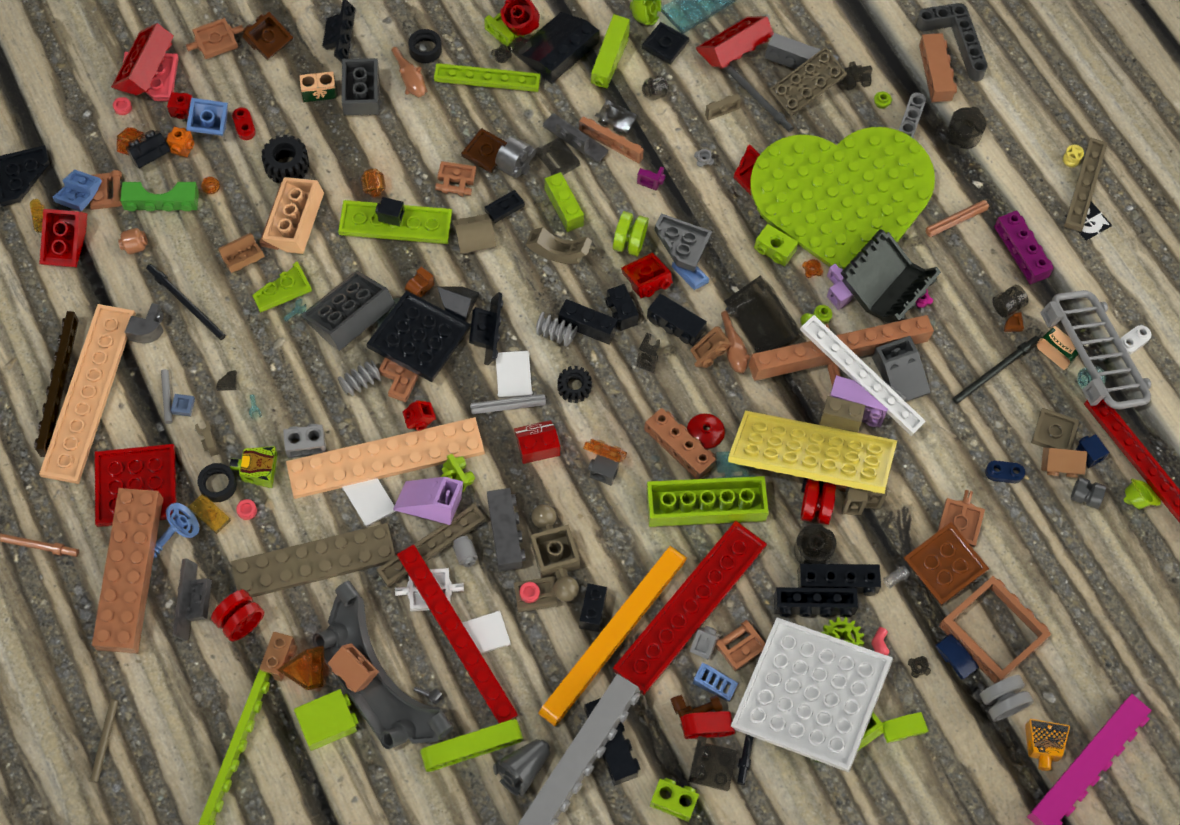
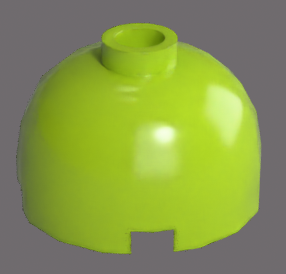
M632 0L630 10L634 19L644 25L652 26L656 24L659 17H656L657 12H661V0Z

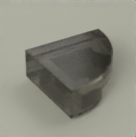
M236 370L227 372L225 376L219 379L216 385L217 391L237 389Z

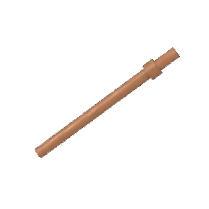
M0 533V542L49 551L59 556L64 554L77 557L79 555V549L65 547L61 543L50 544Z

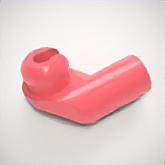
M879 627L872 639L871 645L875 652L888 656L889 649L884 642L888 631L883 627Z

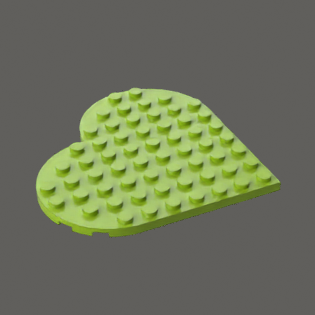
M869 127L851 133L837 145L829 140L813 135H793L777 140L768 146L757 158L751 174L750 192L757 211L766 222L798 241L799 246L827 266L831 267L836 264L839 268L844 269L861 249L872 240V237L879 229L884 230L885 233L889 232L897 243L927 206L934 190L935 173L929 155L911 136L892 128Z

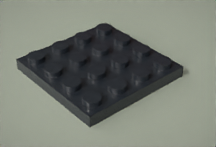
M406 290L367 342V348L433 382L470 330L471 324Z

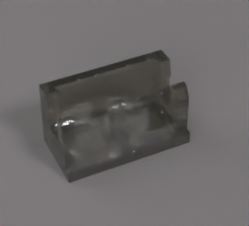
M646 333L638 349L637 367L654 373L658 362L657 351L660 346V340L658 339L656 344L652 346L649 344L652 334Z

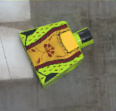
M276 447L245 448L242 459L231 458L230 469L240 471L239 475L243 482L273 488L278 458Z

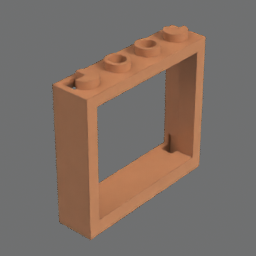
M994 576L944 618L939 625L947 635L952 634L961 643L979 668L994 684L1008 676L1051 635L1048 627L1040 623L1034 617L1033 612L1025 608L1020 603L1019 598L1015 594L1010 593L1005 588L1004 583ZM989 588L1038 637L1003 670L954 621L957 616Z

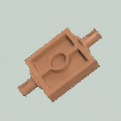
M223 18L192 29L195 42L185 45L188 52L198 48L206 60L238 48L235 35L243 32L244 29L242 25L231 28L226 19Z
M965 490L963 500L946 499L937 532L951 522L969 545L975 547L985 509L970 503L973 492Z

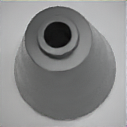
M536 739L497 761L493 765L495 775L500 774L502 777L500 782L508 791L516 796L519 793L520 796H523L548 759L550 746L544 740Z

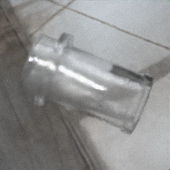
M905 566L896 567L897 570L883 578L888 588H892L900 581L908 579L910 574Z

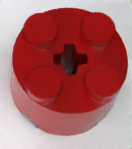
M506 0L504 2L505 4L500 12L501 19L512 33L517 36L527 35L539 27L540 14L531 0Z

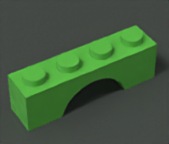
M122 182L120 201L124 210L191 211L198 209L199 190L196 182H177L175 187L167 193L152 194L143 188L141 182Z

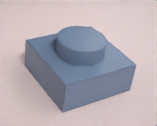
M175 394L171 413L191 417L195 402L194 396Z

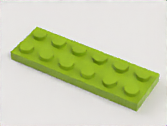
M343 200L338 230L339 235L440 244L449 243L452 209L404 205L405 213L399 227L378 221V215L375 213L377 203Z

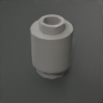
M461 536L453 541V549L459 565L464 567L474 565L478 556L472 540L468 536Z

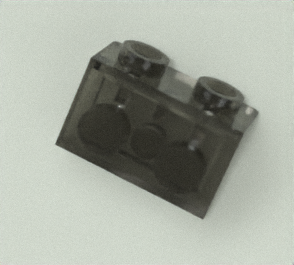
M608 99L605 101L599 114H595V117L599 119L598 123L605 127L607 125L614 127L613 131L620 135L623 133L628 135L638 118L636 114Z

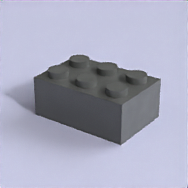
M378 58L342 59V108L344 116L379 115Z

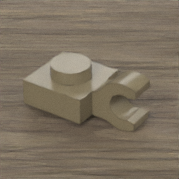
M205 421V429H200L199 425L195 424L197 433L204 436V440H201L204 450H208L211 457L218 455L210 423Z

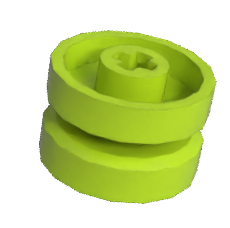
M623 211L616 227L613 250L623 252L628 245L629 255L638 257L646 237L649 218L639 215L634 222L633 213Z

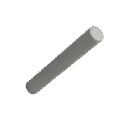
M164 369L161 370L165 424H171L173 421L169 370Z

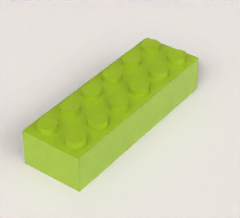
M765 476L647 481L646 497L649 527L734 523L735 521L738 523L762 522L767 520L769 511Z

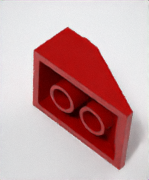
M43 209L39 264L77 267L86 234L87 213Z

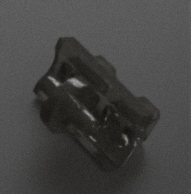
M854 61L850 62L849 67L844 68L847 76L839 81V84L844 85L846 90H853L856 87V82H861L862 87H868L872 82V66H856Z

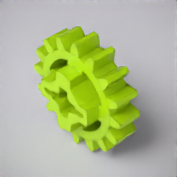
M837 617L835 623L833 620H829L828 625L823 626L825 631L821 632L823 634L838 639L844 637L845 640L843 641L861 647L864 645V641L861 640L864 634L859 633L860 626L854 627V620L848 623L847 617H845L844 621Z

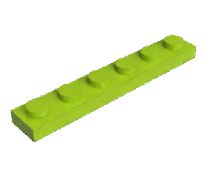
M436 63L434 82L539 92L541 78L540 73Z

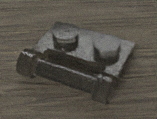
M560 137L544 146L536 148L535 156L542 160L551 172V176L560 172L564 175L580 166L578 158ZM547 153L551 155L560 168L555 167L546 155Z

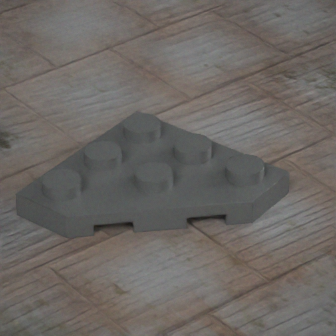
M662 213L654 229L676 266L694 272L711 238L712 231Z

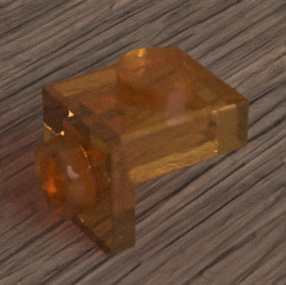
M127 127L117 135V152L129 155L125 147L129 146L128 143L138 138L140 140L144 138V132Z

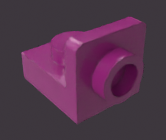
M660 167L657 174L640 168L637 174V184L657 191L659 185H663L666 177L663 174L664 167Z

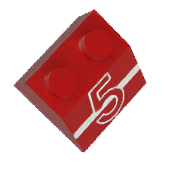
M551 420L514 428L523 464L560 456V443Z

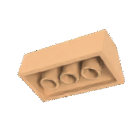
M284 177L262 238L263 241L285 252L304 253L324 195V191L317 180Z

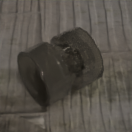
M1016 284L992 299L996 312L1004 318L1012 315L1016 310H1020L1029 303L1024 289Z

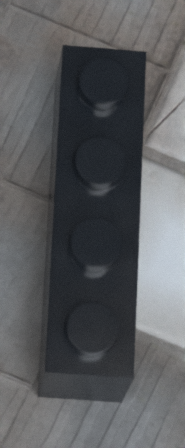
M600 699L594 700L584 705V710L587 718L590 716V714L592 713ZM621 722L616 728L617 733L611 741L608 740L604 746L606 750L602 755L614 786L637 778L638 770H640L637 759H633L630 753L632 751L629 739L624 738L622 733L625 729Z

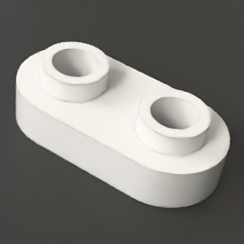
M1139 325L1121 337V341L1129 355L1148 343L1151 338V331L1146 326Z

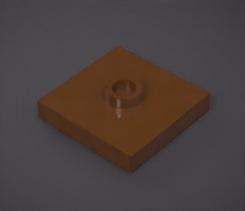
M481 128L462 151L461 156L492 173L497 166L495 164L497 153L501 146H506L507 142Z

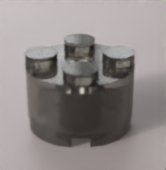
M964 107L954 111L947 129V137L953 145L957 144L962 149H970L979 144L987 125L986 119L979 108Z
M820 524L805 526L798 534L794 544L796 560L803 564H829L836 549L835 535L831 530L824 528Z

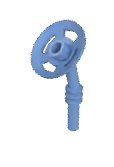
M172 503L167 507L166 517L171 526L157 540L154 558H157L156 554H160V551L163 550L162 547L175 532L186 538H193L198 534V520L194 513L185 505ZM179 511L184 513L188 517V519L184 515H180Z

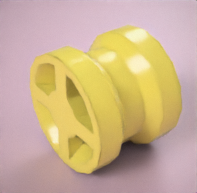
M1070 145L1063 156L1065 165L1076 167L1080 164L1084 156L1082 147Z

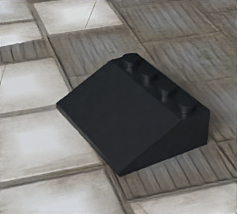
M560 12L514 52V55L552 84L599 43V29L587 20Z

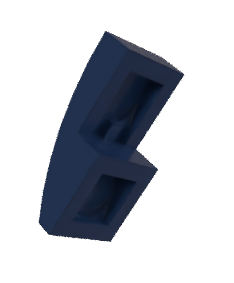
M948 634L935 645L945 662L951 664L960 679H965L979 668L971 655L952 634Z

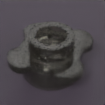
M500 45L499 48L491 51L492 56H495V60L499 63H505L512 57V52L506 49V45Z
M925 656L909 659L908 665L911 667L912 677L918 678L920 675L928 676L931 669Z

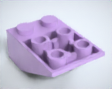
M836 375L830 396L866 405L862 422L871 427H881L888 409L856 381Z
M447 477L406 481L393 510L450 525L462 498L463 481Z

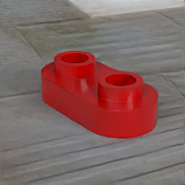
M243 107L235 109L232 113V118L239 138L251 140L255 136L256 131L249 110Z

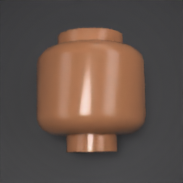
M133 228L123 231L118 243L121 250H125L128 254H134L143 251L146 245H148V240L144 231Z

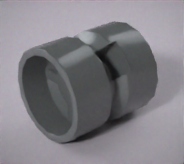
M1078 477L1072 490L1071 500L1081 504L1086 502L1087 506L1098 509L1104 498L1106 486L1097 482L1091 484L1090 480Z

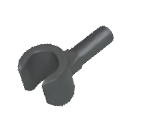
M415 687L413 690L424 695L434 704H437L443 698L442 693L436 688L431 693Z

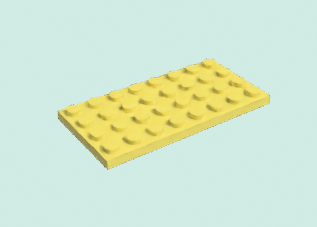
M745 410L729 453L728 462L885 494L897 440Z

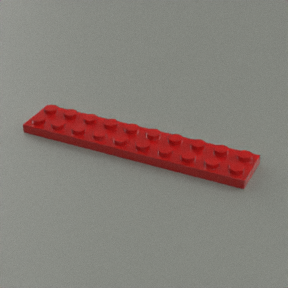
M735 521L612 670L638 686L640 693L645 695L762 553L767 543Z

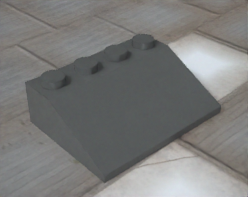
M356 270L305 311L301 317L324 340L340 351L370 325L374 324L382 315L389 312L396 304L386 287Z

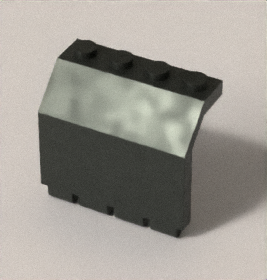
M879 229L872 237V240L843 269L841 275L843 276L842 282L866 312L890 323L898 322L905 318V313L916 305L917 299L922 297L927 292L926 289L937 281L936 278L941 271L938 267L924 269L912 263L891 234Z

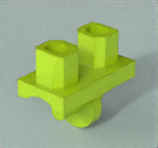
M453 454L447 455L448 459L441 469L443 472L441 477L463 481L462 492H464L466 487L474 482L475 476L471 471L466 473L462 471L466 467V461L463 456L454 457Z

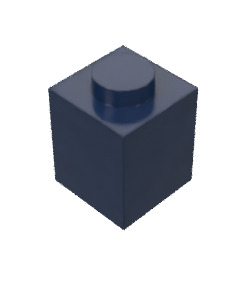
M1096 434L1091 437H1083L1079 440V445L1075 449L1077 451H1087L1086 466L1088 469L1104 461L1109 454V451Z

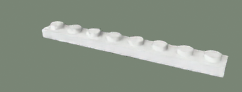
M815 315L800 328L843 372L888 409L887 414L910 436L926 422Z

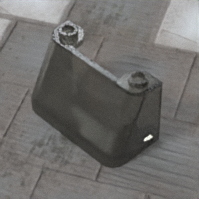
M761 275L724 301L727 305L725 310L729 316H734L738 319L754 344L755 352L753 354L807 342L802 331L773 287Z

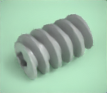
M542 312L536 324V334L540 336L543 333L544 338L550 336L551 341L557 338V343L561 344L564 341V346H569L576 335L578 326L572 329V323H569L566 327L565 320L558 324V317L551 321L552 315L549 314L547 318H544L545 312Z
M372 360L371 364L366 361L364 367L359 365L357 367L358 372L355 369L351 370V375L346 372L344 374L345 379L341 376L338 377L339 384L346 395L350 393L352 396H355L354 389L360 393V386L367 389V382L374 385V378L379 382L381 381L379 370Z

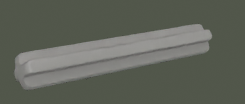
M544 394L483 401L471 403L470 408L472 414L543 406L546 404V398Z

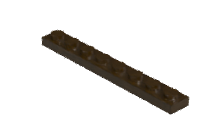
M67 311L66 317L62 320V335L58 337L59 348L58 352L56 351L54 355L55 366L50 372L51 383L46 390L47 401L43 404L42 408L43 419L39 422L38 426L39 437L35 439L34 448L40 457H45L56 426L79 322L73 311Z

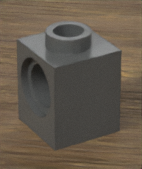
M597 454L595 460L592 459L588 467L590 478L612 486L619 470V462Z

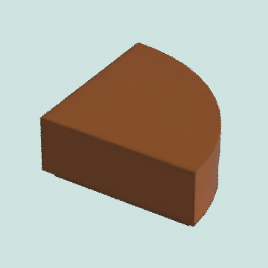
M1014 313L1008 318L1004 325V332L1023 331L1022 313Z

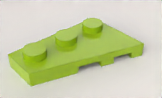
M298 261L293 264L290 270L279 274L280 277L277 280L267 283L252 295L260 313L312 292L311 286Z

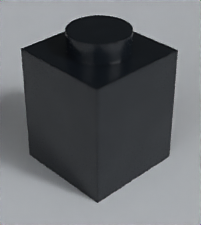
M382 197L381 202L377 203L375 213L378 215V221L400 227L405 213L404 202Z

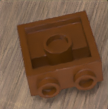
M270 12L266 15L261 14L256 19V23L246 26L242 36L267 61L293 40V36Z

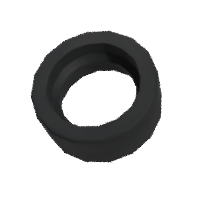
M421 29L411 34L408 42L409 53L415 61L431 63L440 57L442 44L440 36L435 31ZM421 41H431L435 44V48L428 52H421L415 48V45Z
M213 463L201 470L198 475L197 484L201 494L207 500L223 502L234 494L237 481L233 471L227 465ZM216 473L225 474L228 477L229 483L224 490L210 492L206 488V481L211 475Z

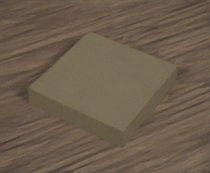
M1042 408L1031 443L1046 448L1071 450L1079 420Z

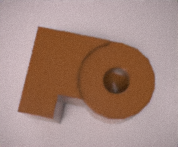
M423 267L416 271L417 274L405 286V291L407 290L420 298L434 286L433 275Z

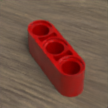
M730 711L690 713L680 717L685 739L726 737L736 733V730L731 727L733 719Z

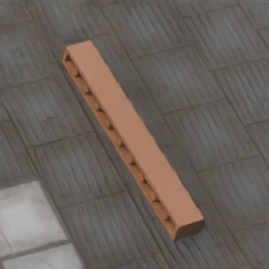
M924 315L836 336L858 357L874 354L876 347L911 336L914 344L928 342L934 330L928 316ZM812 341L752 354L748 366L754 381L834 362Z

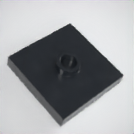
M660 22L642 44L641 49L671 65L689 42V37Z

